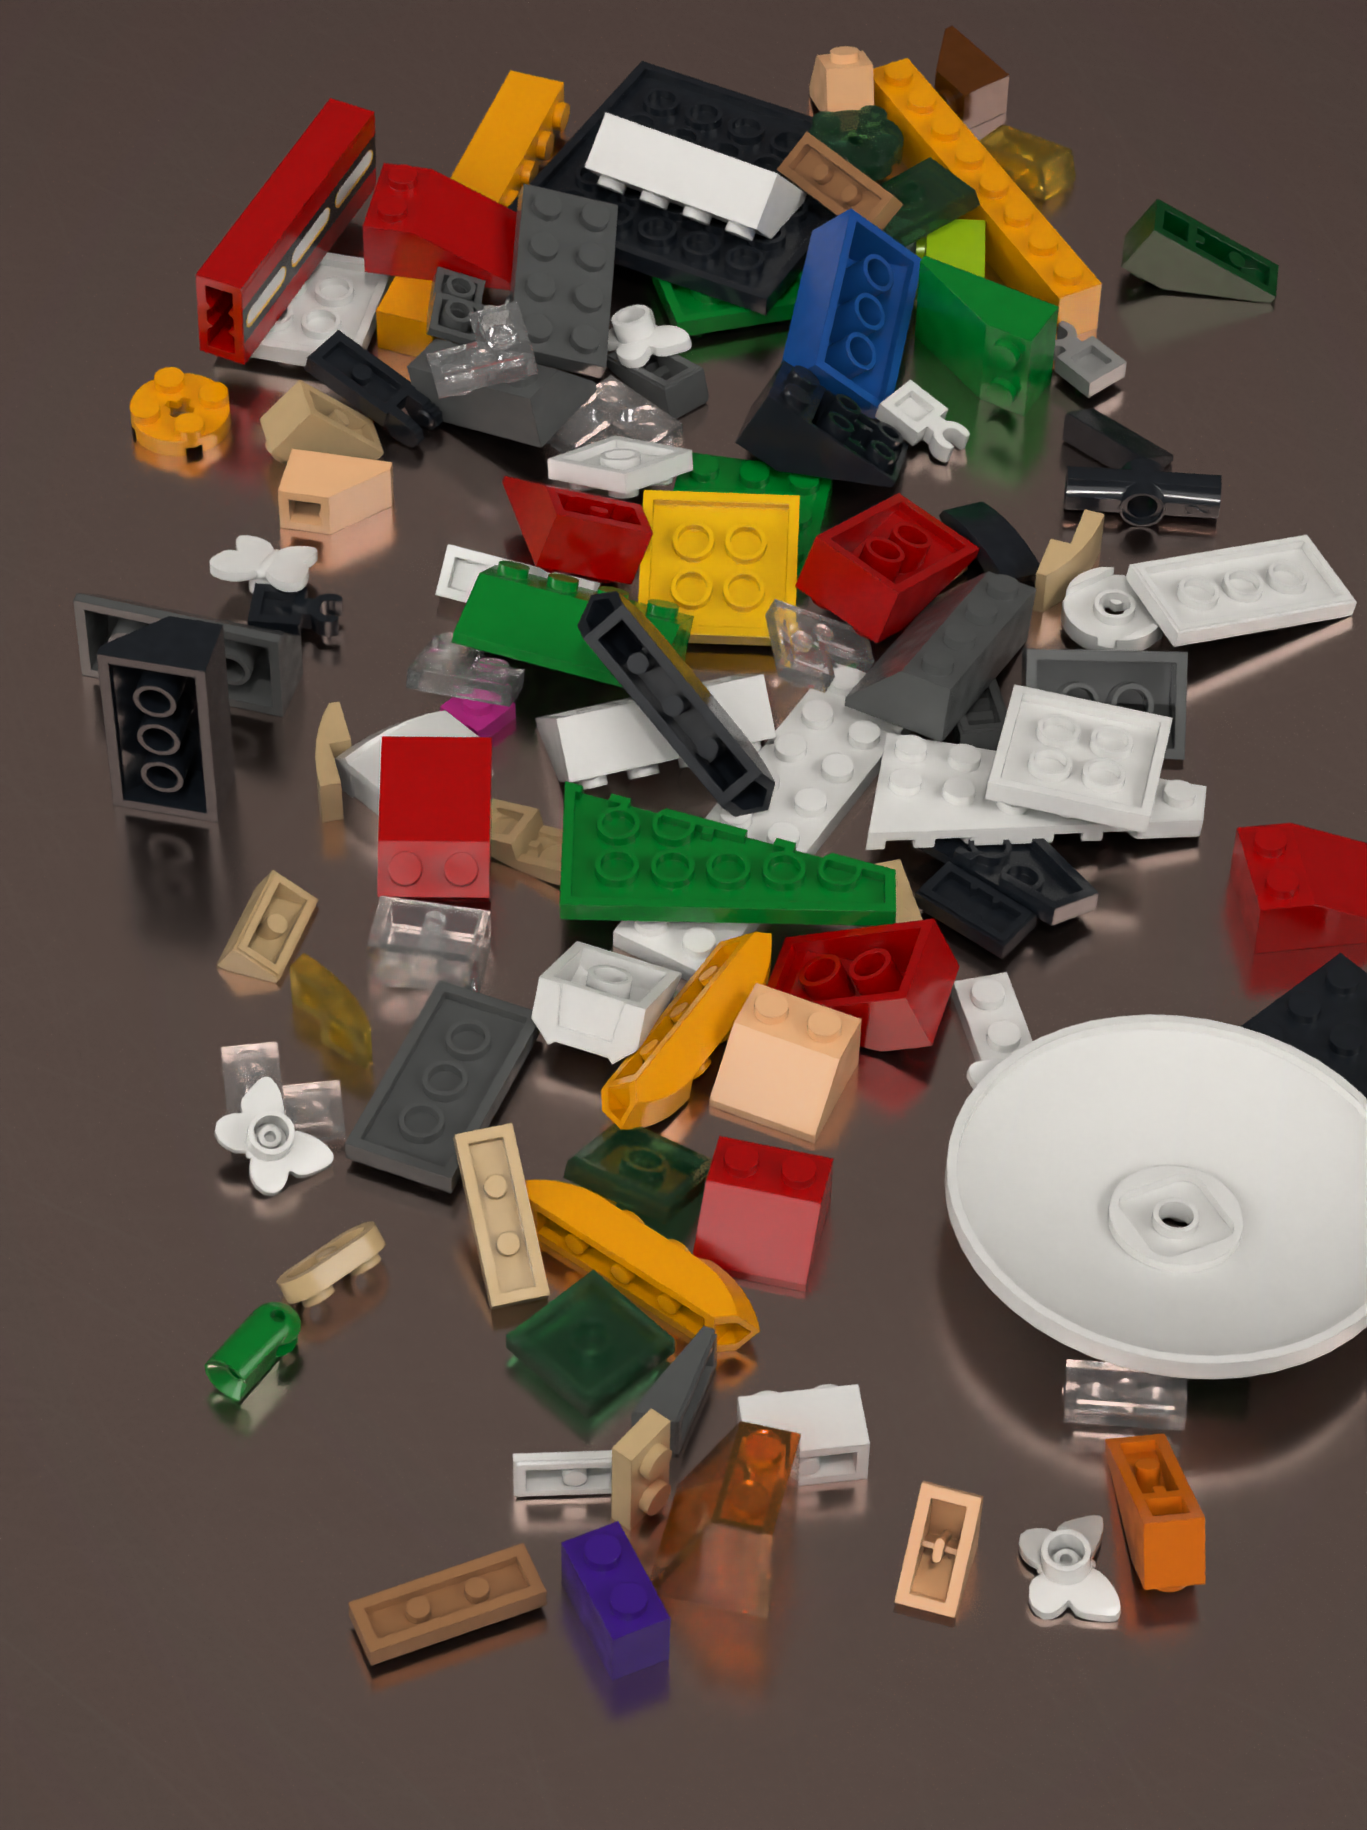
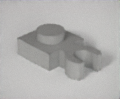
M1064 321L1058 323L1053 359L1056 361L1055 372L1088 398L1125 377L1127 362L1094 336L1081 341L1077 338V331L1071 324Z

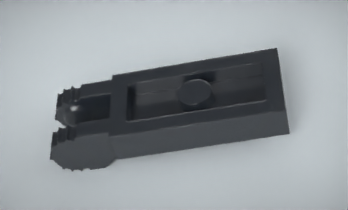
M337 330L307 357L305 371L384 427L386 425L391 436L398 442L401 441L408 448L412 447L413 449L425 439L422 428L432 431L444 421L439 406H436L429 398L416 390V387L408 379L340 330ZM404 407H405V409H406V411H407L408 414H406L405 412L402 411V409H403Z

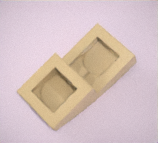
M1085 509L1071 543L1050 539L1036 573L1034 611L1043 613L1055 606L1066 597V589L1069 583L1079 574L1091 570L1101 551L1105 514Z
M339 701L328 704L322 716L316 738L317 792L322 823L344 819L342 785L334 759L351 747V738Z
M493 798L491 857L527 875L560 886L563 829L545 826L540 811L537 808Z

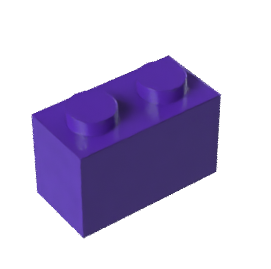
M619 1521L561 1542V1584L611 1680L614 1681L668 1660L670 1658L671 1618Z

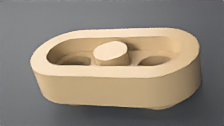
M375 1222L362 1223L338 1235L292 1266L276 1282L289 1304L301 1302L304 1308L312 1307L330 1297L335 1292L332 1284L348 1273L350 1276H356L377 1265L381 1261L378 1253L385 1247L386 1242Z

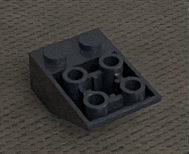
M785 360L752 404L735 443L777 471L891 488L897 480L909 444L903 441L902 435L894 427L884 422L876 423L861 412V408L854 400L843 394H833L819 384L818 378L810 370L799 365L793 367Z

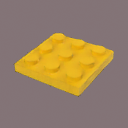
M644 490L643 510L653 535L640 563L638 602L648 604L650 599L665 600L679 605V613L694 616L688 643L794 647L800 495Z

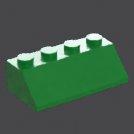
M499 561L498 565H494L479 573L453 632L451 643L622 687L582 638L577 625L591 595L618 591L628 599L629 593L627 591L608 586H600L598 591L579 587V580L577 578L564 574L551 573L548 574V578L529 574V566L513 561ZM650 599L648 604L629 600L650 620L685 661L694 616L679 613V605L665 600Z

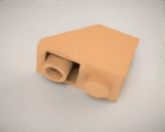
M292 449L278 488L280 528L331 535L391 507L394 501L392 462Z

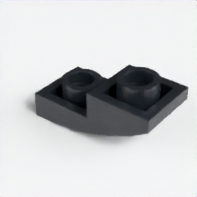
M981 501L943 510L940 513L939 517L942 523L980 548L977 559L985 573L990 571L995 574L1008 575L1023 584L1036 581V573L1040 565L1037 558L1015 528L994 508Z

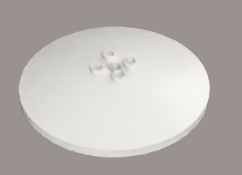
M1146 1014L1117 1016L1069 1026L1042 1036L1021 1047L998 1063L980 1080L966 1099L956 1118L949 1140L944 1179L946 1205L952 1228L961 1249L973 1269L989 1289L1013 1312L1058 1342L1090 1357L1119 1367L1149 1374L1188 1379H1228L1273 1373L1304 1364L1333 1351L1353 1339L1367 1327V1098L1341 1075L1312 1056L1268 1035L1214 1020L1179 1015ZM1171 1218L1177 1222L1187 1223L1188 1226L1181 1228L1171 1227L1165 1224L1162 1219Z

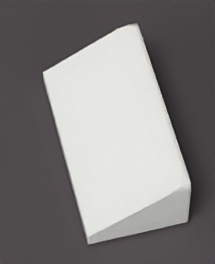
M612 1450L513 1454L514 1496L612 1494Z

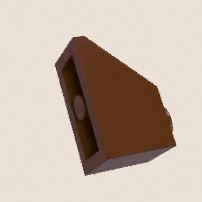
M953 25L946 28L936 67L935 90L968 129L1006 113L1010 75Z

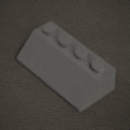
M988 571L937 595L845 698L844 706L942 742L1027 641L1036 588L1020 583L1011 576Z
M77 593L73 600L81 672L84 676L99 678L97 652L101 645L168 616L223 624L229 704L232 707L284 717L303 674L301 636L101 594Z

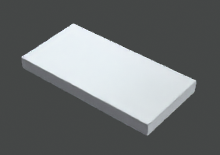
M1308 535L1130 564L1126 574V580L1173 647L1352 616L1357 603Z

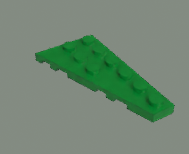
M565 781L559 904L560 919L854 926L896 923V870L832 852L822 858L796 851V843L776 838L774 844L748 838V830L668 808L655 813L631 806V798L611 794L609 800L583 793L582 785Z

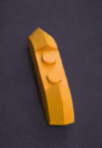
M752 932L719 942L660 1015L643 1045L638 1051L627 1056L602 1087V1112L620 1130L644 1128L663 1121L675 1113L690 1098L692 1081L703 1074L710 1066L711 1059L709 1056L715 1048L729 1039L733 1023L755 984L759 983L767 986L771 967L772 933Z
M525 1180L537 1238L546 1246L691 1339L695 1337L703 1326L715 1329L717 1334V1352L736 1351L760 1332L756 1313L742 1288L726 1271L711 1260L695 1257L681 1242L665 1238L646 1226L641 1218L632 1211L621 1210L616 1207L618 1201L599 1191L559 1180Z

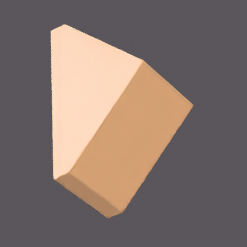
M927 1481L921 1483L895 1603L952 1618L956 1617L978 1547L984 1496Z

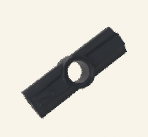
M1147 458L1131 460L1121 469L1067 466L1064 510L1084 511L1086 509L1097 512L1120 513L1125 522L1139 527L1156 524L1163 516L1218 519L1222 478L1221 475L1165 472L1161 464Z

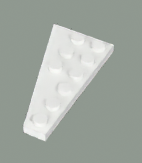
M886 732L866 850L885 849L886 841L912 840L914 848L934 847L935 839L961 838L967 844L969 840L974 841L975 846L1002 845L1003 840H1010L1011 844L1032 843V839L1044 838L1048 843L1053 842L1054 834L1079 833L1081 841H1101L1103 832L1127 831L1136 839L1200 837L1204 819L1207 786L1190 784L1183 780L1159 778L1147 834L1132 830H1120L1109 825L1076 818H1064L1058 814L985 799L987 784L996 754L994 750L976 748L969 744H953L923 739L916 735H899Z

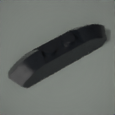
M618 591L591 595L577 626L582 638L723 809L734 817L768 810L775 781L764 761L737 724L660 631L627 598Z

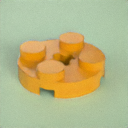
M176 367L159 369L155 373L153 380L148 381L135 392L129 405L131 426L136 431V439L146 449L165 456H187L186 448H194L202 445L203 452L209 450L226 437L231 427L228 388L221 382H215L197 374L183 373L182 370ZM187 412L181 413L178 417H172L173 413Z

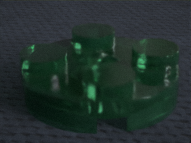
M868 105L860 110L822 111L815 114L812 118V127L809 133L873 181L881 180L890 175L892 165L898 162L900 165L903 157V134L895 123L887 119L885 109L879 106Z

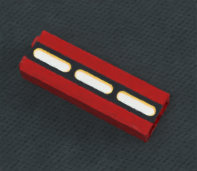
M330 98L196 273L200 351L245 365L376 187L374 111Z

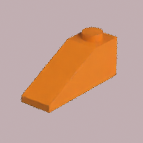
M1165 1433L1105 1439L1106 1456L1131 1561L1144 1590L1155 1589L1161 1592H1176L1184 1589L1186 1586L1206 1584L1205 1516Z

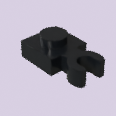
M255 583L247 623L251 626L278 630L299 636L302 635L303 628L312 629L321 636L339 635V616L343 615L342 596L331 593L322 594L313 599L308 598L307 587L298 592H284L276 589L271 584Z

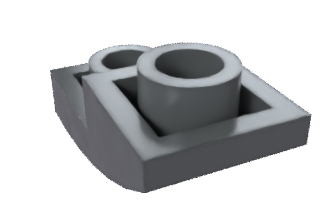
M438 267L432 281L429 299L427 335L475 348L478 343L484 310L482 298L485 280Z

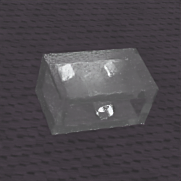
M380 896L367 942L368 982L385 984L390 987H407L433 991L438 981L442 980L480 993L491 950L490 911Z

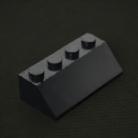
M168 616L101 645L97 652V663L113 805L218 823L235 778L223 624Z

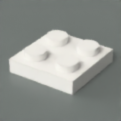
M612 436L548 458V479L568 482L573 490L587 491L597 488L608 490V495L612 498H632L638 496L639 489L647 486L669 485L673 482L672 477L693 470L692 450L621 436Z

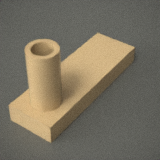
M509 1123L455 1134L453 1141L490 1310L548 1298L550 1296L513 1124Z

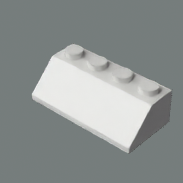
M609 113L604 115L585 165L586 169L599 176L597 185L623 195L627 187L640 191L642 193L639 200L667 210L669 202L684 207L683 216L708 226L712 218L727 223L725 231L749 241L753 240L755 233L772 239L800 208L807 196V193L778 173Z
M736 674L702 682L745 734L757 752L762 748V740L776 737L764 674ZM631 697L535 718L537 729L558 781L575 782V784L582 785L583 790L607 785V774L625 770L627 771L628 779L660 773L658 763L678 759L680 768L688 767Z

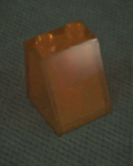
M739 1421L677 1485L650 1576V1581L658 1595L761 1618H769L796 1520L801 1433Z

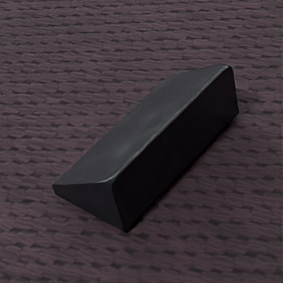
M1094 408L1070 411L1065 415L1062 440L1111 469H1121L1127 462L1139 458L1152 459L1161 464L1163 468L1173 461V454Z

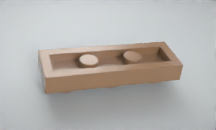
M809 132L804 134L777 168L789 181L834 215L838 216L852 208L882 231L903 206V203Z
M521 1543L348 1602L349 1617L372 1666L546 1606L547 1591L525 1544Z

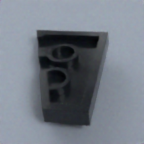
M961 838L935 839L934 847L918 848L944 864L950 861L1037 914V918L1051 926L1096 910L1099 892L1044 838L1032 839V843L1011 844L1008 839L1003 840L1002 845L975 846L974 841L970 840L967 844Z

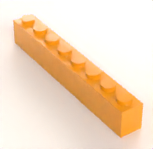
M908 58L874 68L875 120H869L868 122L885 141L896 144L895 154L950 219L986 220L985 261L1005 285L1059 307L1056 339L1058 323L1062 321L1071 324L1076 329L1077 335L1097 329L1102 283Z
M510 70L450 178L508 207L518 197L523 184H529L538 175V167L542 160L547 161L551 156L557 132H563L567 126L570 105L564 102V82ZM394 277L376 309L378 348L417 357L435 338H438L427 335L426 331L432 287L431 280Z

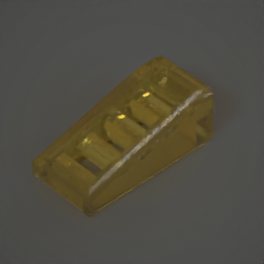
M1002 124L979 140L1019 187L1039 199L1050 200L1074 183L1076 179L1073 153L1070 148Z

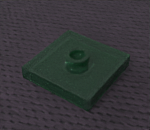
M931 157L880 184L881 187L903 203V206L883 231L905 247L980 205L976 190Z
M612 1124L567 1160L563 1178L663 1224H667L704 1192L712 1158L643 1127L620 1130L616 1124Z
M592 1270L506 1335V1348L585 1418L589 1419L675 1353V1339L595 1270Z

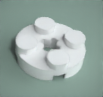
M1099 567L1085 571L1069 583L1066 589V597L1062 602L1061 623L1070 638L1080 646L1093 650L1143 651L1162 639L1163 631L1128 583L1126 576L1114 575V567ZM1105 608H1109L1114 612H1124L1123 614L1113 615L1105 612Z

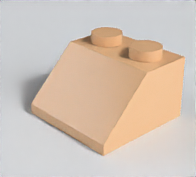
M756 983L733 1023L710 1096L709 1106L815 1144L859 1063L862 1019Z

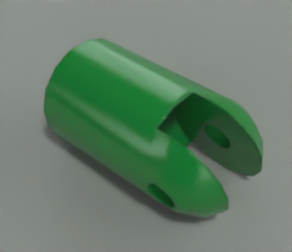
M275 1301L263 1303L256 1308L206 1362L205 1372L214 1387L224 1396L233 1401L240 1402L281 1356H285L294 1350L298 1343V1334L301 1331V1320L298 1313L291 1306Z

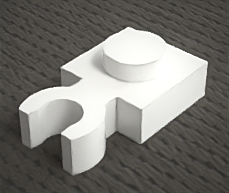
M909 380L879 404L875 415L881 422L894 427L902 435L903 439L912 446L924 440L929 444L931 454L936 459L945 463L949 461L954 449L952 444L962 450L965 448L970 436L969 431L963 425L954 421H946L945 417L948 408L912 380Z

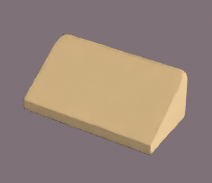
M272 870L253 891L217 966L226 971L277 983L319 899Z

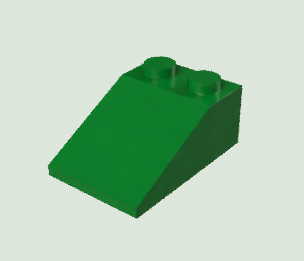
M924 256L920 261L915 337L979 399L1025 416L1052 379L1059 307Z

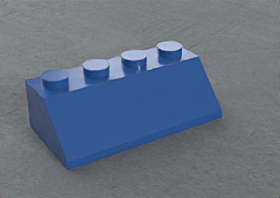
M852 208L814 229L808 246L782 362L785 360L793 367L795 365L805 367L818 378L820 385L835 395L843 394L848 396L859 405L864 415L877 419L875 415L879 404L895 392L919 281L921 258Z

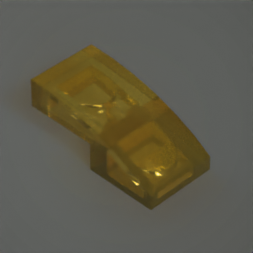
M303 953L289 966L292 1003L320 1019L321 1043L366 1069L373 1063L371 1025L364 1010L349 989L333 973Z

